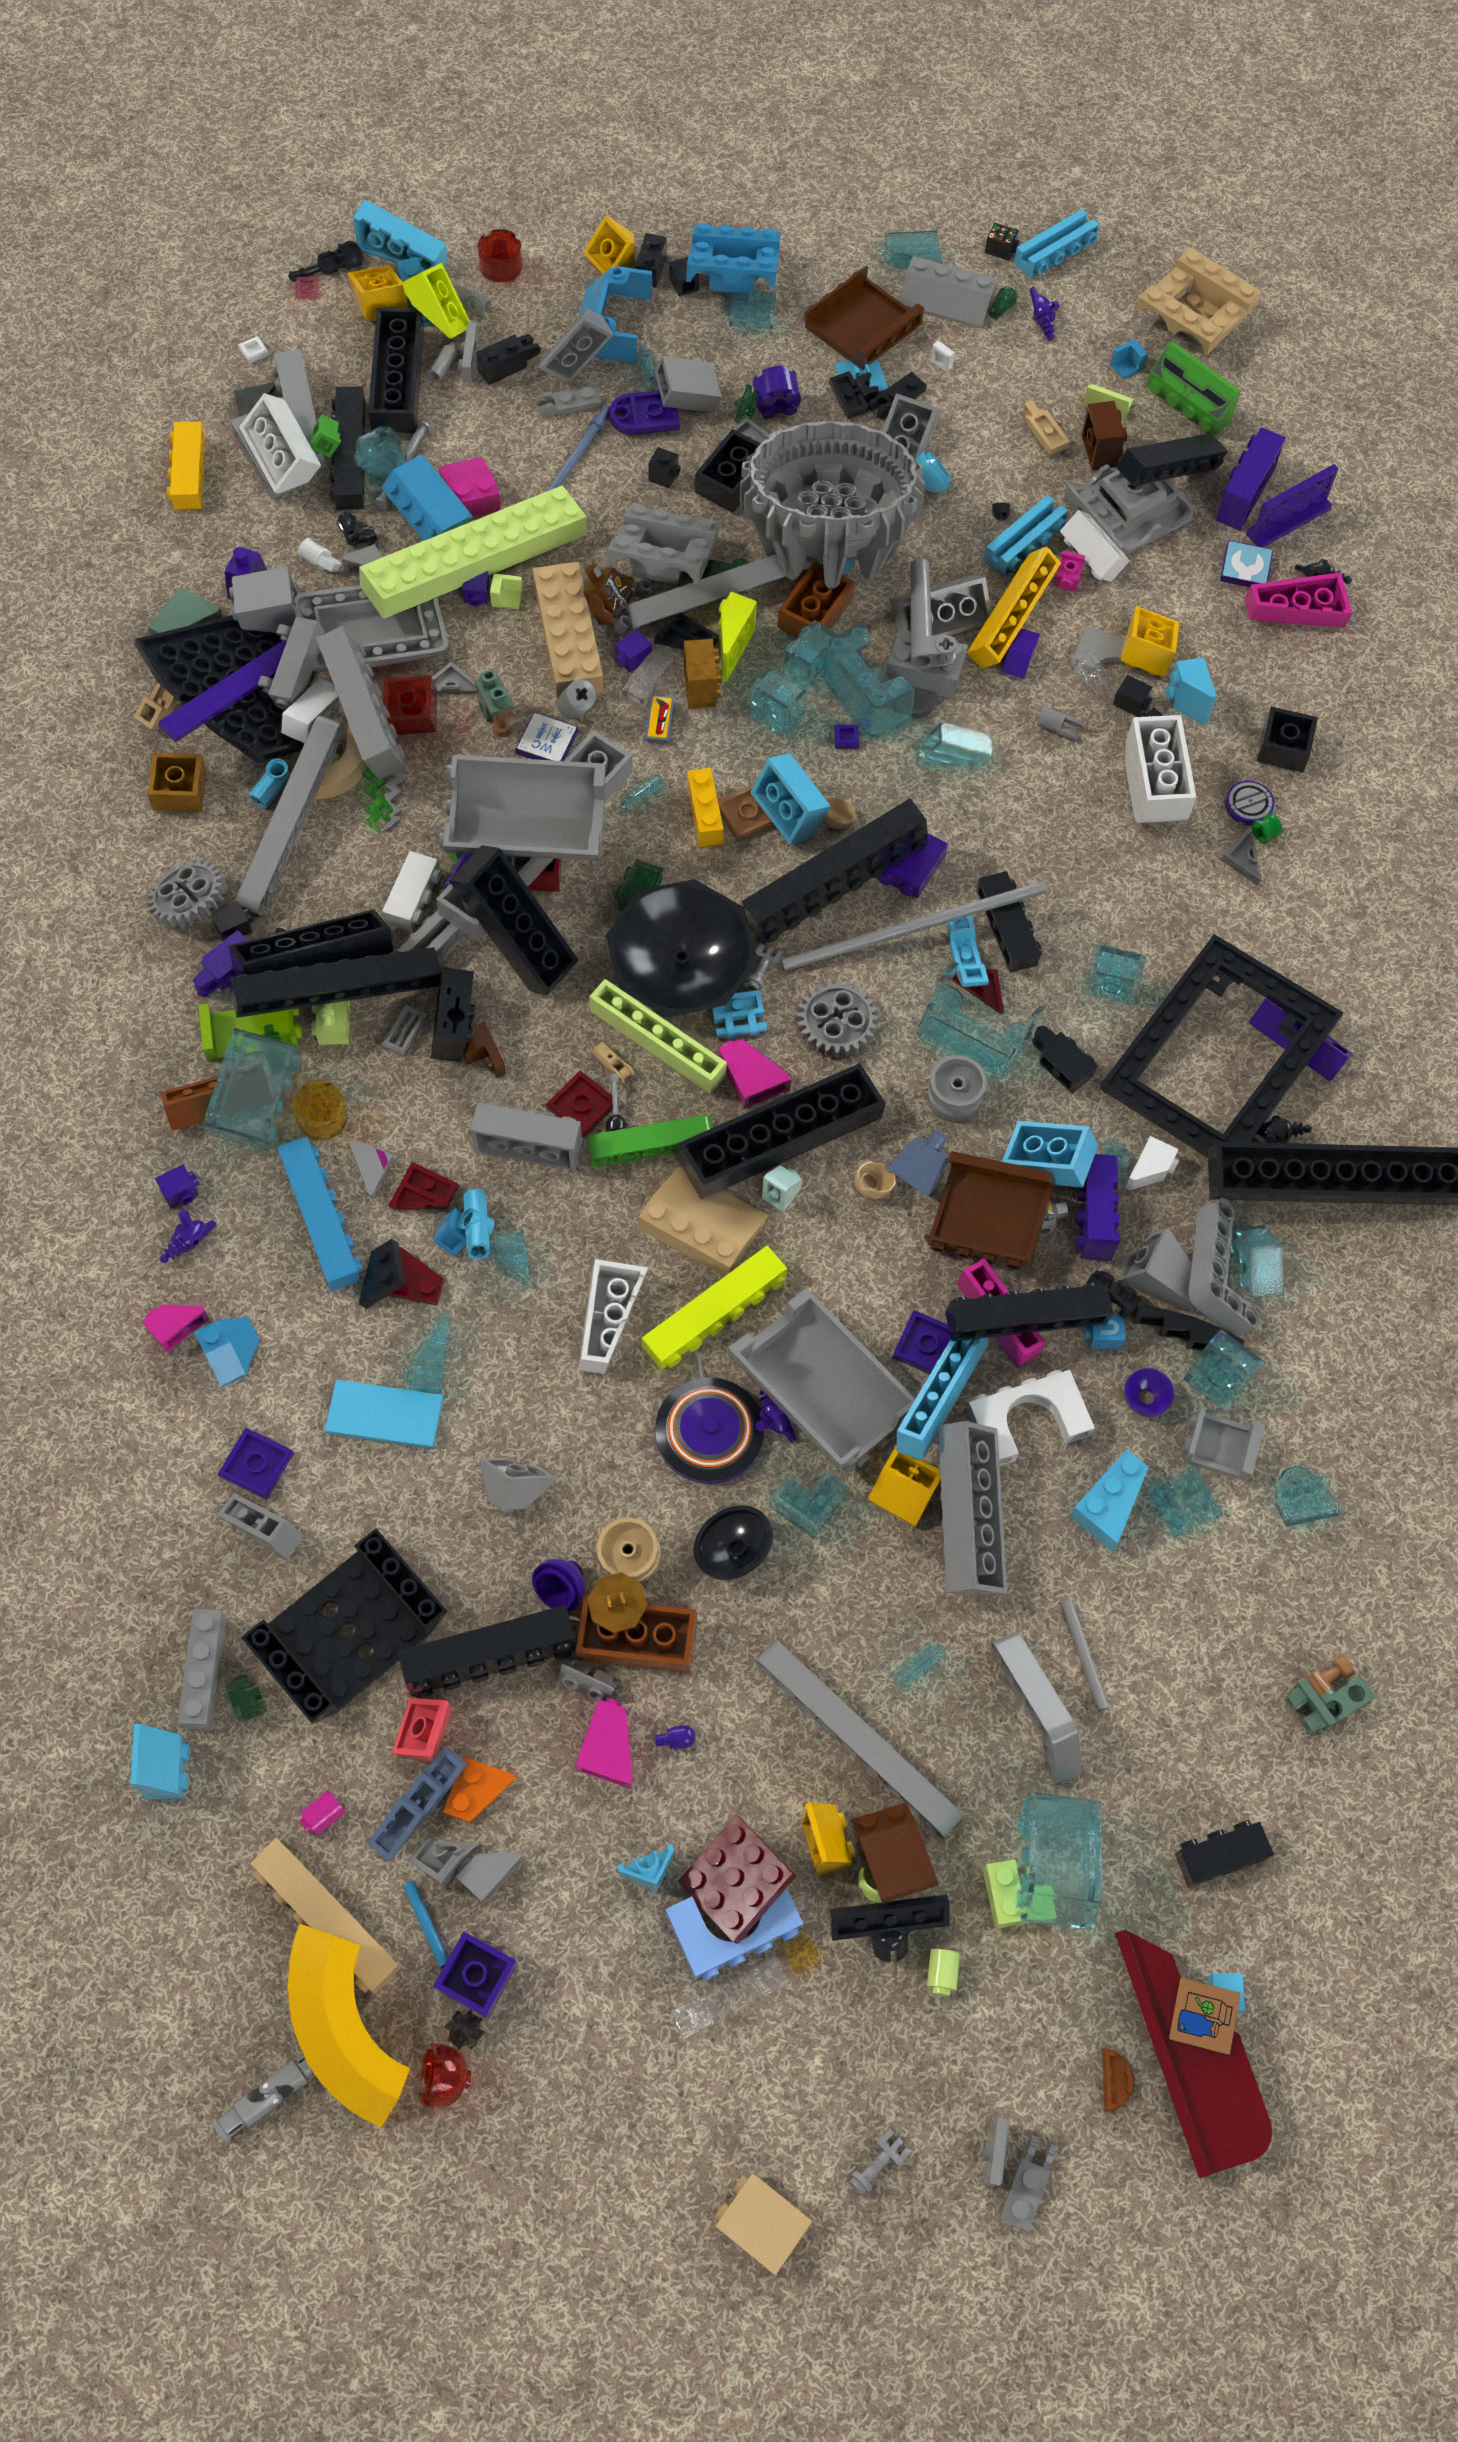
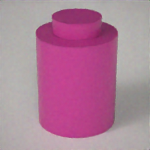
M326 1790L300 1812L303 1818L299 1822L309 1835L314 1831L319 1835L346 1812L331 1792Z

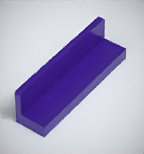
M1265 998L1250 1019L1249 1024L1286 1049L1291 1040L1278 1033V1029L1288 1015L1283 1012L1284 1008ZM1294 1024L1292 1028L1299 1031L1301 1027ZM1328 1036L1307 1065L1328 1081H1331L1342 1066L1351 1059L1353 1053Z

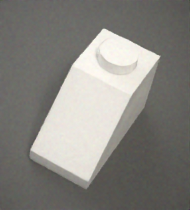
M1150 1136L1125 1188L1132 1190L1164 1181L1168 1172L1173 1174L1179 1162L1178 1159H1175V1156L1179 1149Z

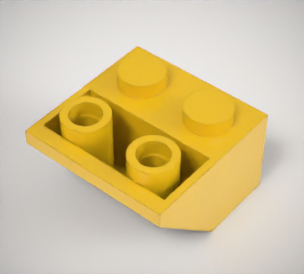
M896 1445L867 1500L916 1527L941 1484V1475L939 1468L932 1464L897 1452Z

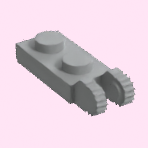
M596 385L554 392L552 394L544 392L535 397L536 404L540 406L538 411L541 417L601 407V400Z
M1034 2135L1030 2138L1024 2157L1019 2161L999 2219L1026 2232H1029L1051 2172L1049 2168L1057 2146L1050 2143L1045 2150L1042 2165L1039 2166L1032 2163L1031 2160L1039 2145V2138Z

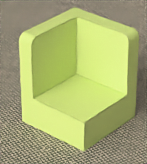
M494 574L490 590L491 607L518 610L523 593L522 578Z

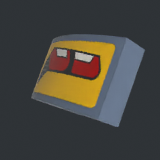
M651 695L645 740L669 743L675 697Z

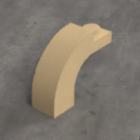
M348 726L346 750L338 761L330 764L315 799L332 798L347 792L361 780L367 769L350 726Z

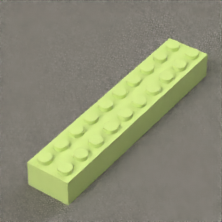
M562 485L360 566V587L382 618L385 619L463 586L464 582L488 571V576L585 536L587 516Z

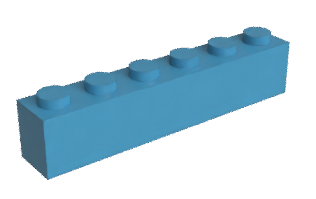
M304 1137L278 1146V1151L330 1291L361 1281L358 1272L363 1271L358 1256L352 1257L350 1249H353L354 1245L350 1234L343 1233L342 1226L346 1224L341 1210L336 1212L333 1204L337 1203L332 1188L327 1190L325 1182L329 1181L325 1167H319L316 1160L321 1159L316 1144L310 1145L308 1137Z

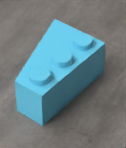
M1127 1449L1075 1506L1070 1515L1112 1553L1120 1540L1148 1466Z

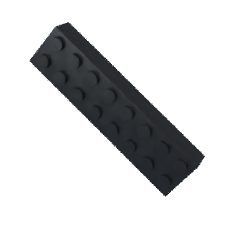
M911 798L742 900V906L744 907L751 931L760 943L773 942L781 933L788 929L796 928L804 919L809 916H816L825 906L830 903H837L843 895L850 891L858 890L869 879L879 877L883 874L885 868L891 865H899L904 861L905 857L913 852H920L928 844L927 819Z
M861 1063L679 1142L676 1158L700 1199H703L881 1119L886 1103Z

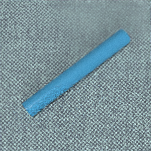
M410 1881L404 1884L403 1888L438 1966L442 1968L449 1958L414 1881Z

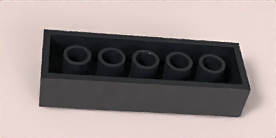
M377 308L368 407L371 432L415 433L417 429L424 338L423 315L418 309Z
M481 845L449 880L529 991L549 995L579 961L500 848Z
M374 909L228 945L233 972L236 977L242 974L254 975L268 970L280 971L294 966L306 967L313 966L316 963L339 962L342 959L353 960L364 958L368 955L379 956L394 952L390 927Z
M563 1605L398 1651L405 1684L410 1695L424 1698L432 1695L433 1690L444 1687V1690H453L459 1688L461 1682L472 1680L473 1683L487 1680L490 1674L500 1672V1675L511 1674L517 1670L516 1667L527 1664L528 1667H536L542 1665L544 1659L555 1657L556 1660L568 1658L572 1655L571 1652L576 1651V1644L567 1607Z

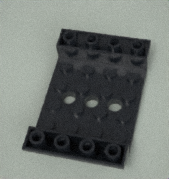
M377 1528L354 1545L356 1549L355 1554L270 1623L263 1619L241 1637L311 1724L341 1710L400 1660L399 1650L419 1645L432 1633L447 1613L445 1607ZM328 1603H335L338 1606L337 1613L332 1617H326L322 1613L323 1607ZM345 1624H353L356 1628L354 1635L349 1638H344L340 1635V1629ZM365 1644L372 1646L373 1653L369 1658L362 1659L358 1657L357 1651L360 1646Z

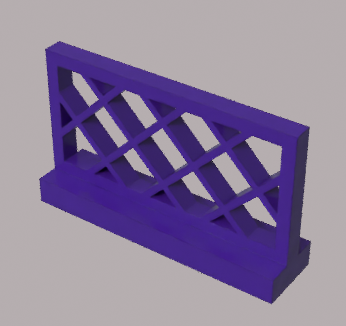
M1333 464L1263 503L1256 524L1247 529L1246 535L1256 546L1266 547L1331 510L1332 504L1327 499L1339 468Z

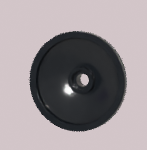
M738 1505L719 1511L704 1523L696 1536L693 1553L697 1565L703 1573L717 1580L737 1579L750 1573L763 1562L770 1551L773 1541L771 1523L764 1513L751 1506Z

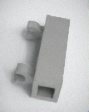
M296 617L292 628L283 624L278 626L276 634L282 635L281 640L287 643L274 679L260 676L258 686L263 687L262 691L268 693L275 705L280 709L287 710L305 693L320 650L316 638L326 633L316 620Z

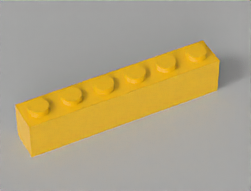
M1047 546L1027 555L967 651V654L981 669L1000 663L1060 566L1061 562Z

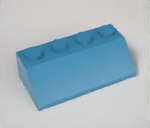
M419 455L393 469L381 487L423 541L470 523L473 518L472 514L423 455Z

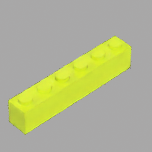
M765 1246L643 1336L642 1348L661 1370L667 1366L669 1368L674 1367L681 1361V1356L687 1351L694 1352L703 1344L702 1340L707 1336L711 1335L713 1337L724 1328L723 1325L730 1319L735 1321L740 1318L745 1312L744 1309L750 1304L753 1306L757 1305L765 1298V1293L772 1288L773 1290L779 1289L786 1282L787 1267L768 1246Z

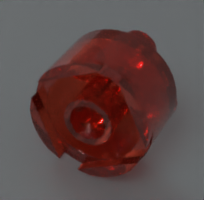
M495 229L491 231L490 235L485 237L484 234L480 237L477 248L479 268L483 278L494 282H514L523 269L520 239L518 240L513 232L505 229Z

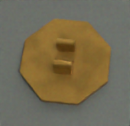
M622 1572L599 1578L587 1598L592 1621L612 1633L635 1628L648 1607L642 1584Z

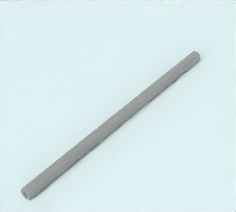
M1041 881L781 959L784 971L795 969L1047 893V886L1045 881Z

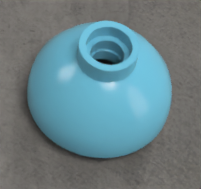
M924 450L920 452L915 462L922 464V480L925 482V490L941 493L950 489L952 479L931 451L928 453Z

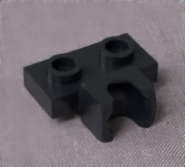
M848 371L829 379V385L847 419L867 413L870 399L874 398L877 394L879 395L878 386L869 387L871 373L857 376L854 380L851 372Z

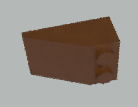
M906 1802L851 1819L857 1849L882 1903L939 1885L916 1821Z

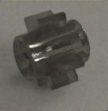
M471 2009L463 2015L459 2010L456 2011L452 2016V2020L445 2025V2028L449 2030L447 2041H451L452 2044L457 2046V2050L466 2045L468 2048L473 2049L478 2043L477 2040L485 2033L480 2029L482 2018H478L473 2014Z

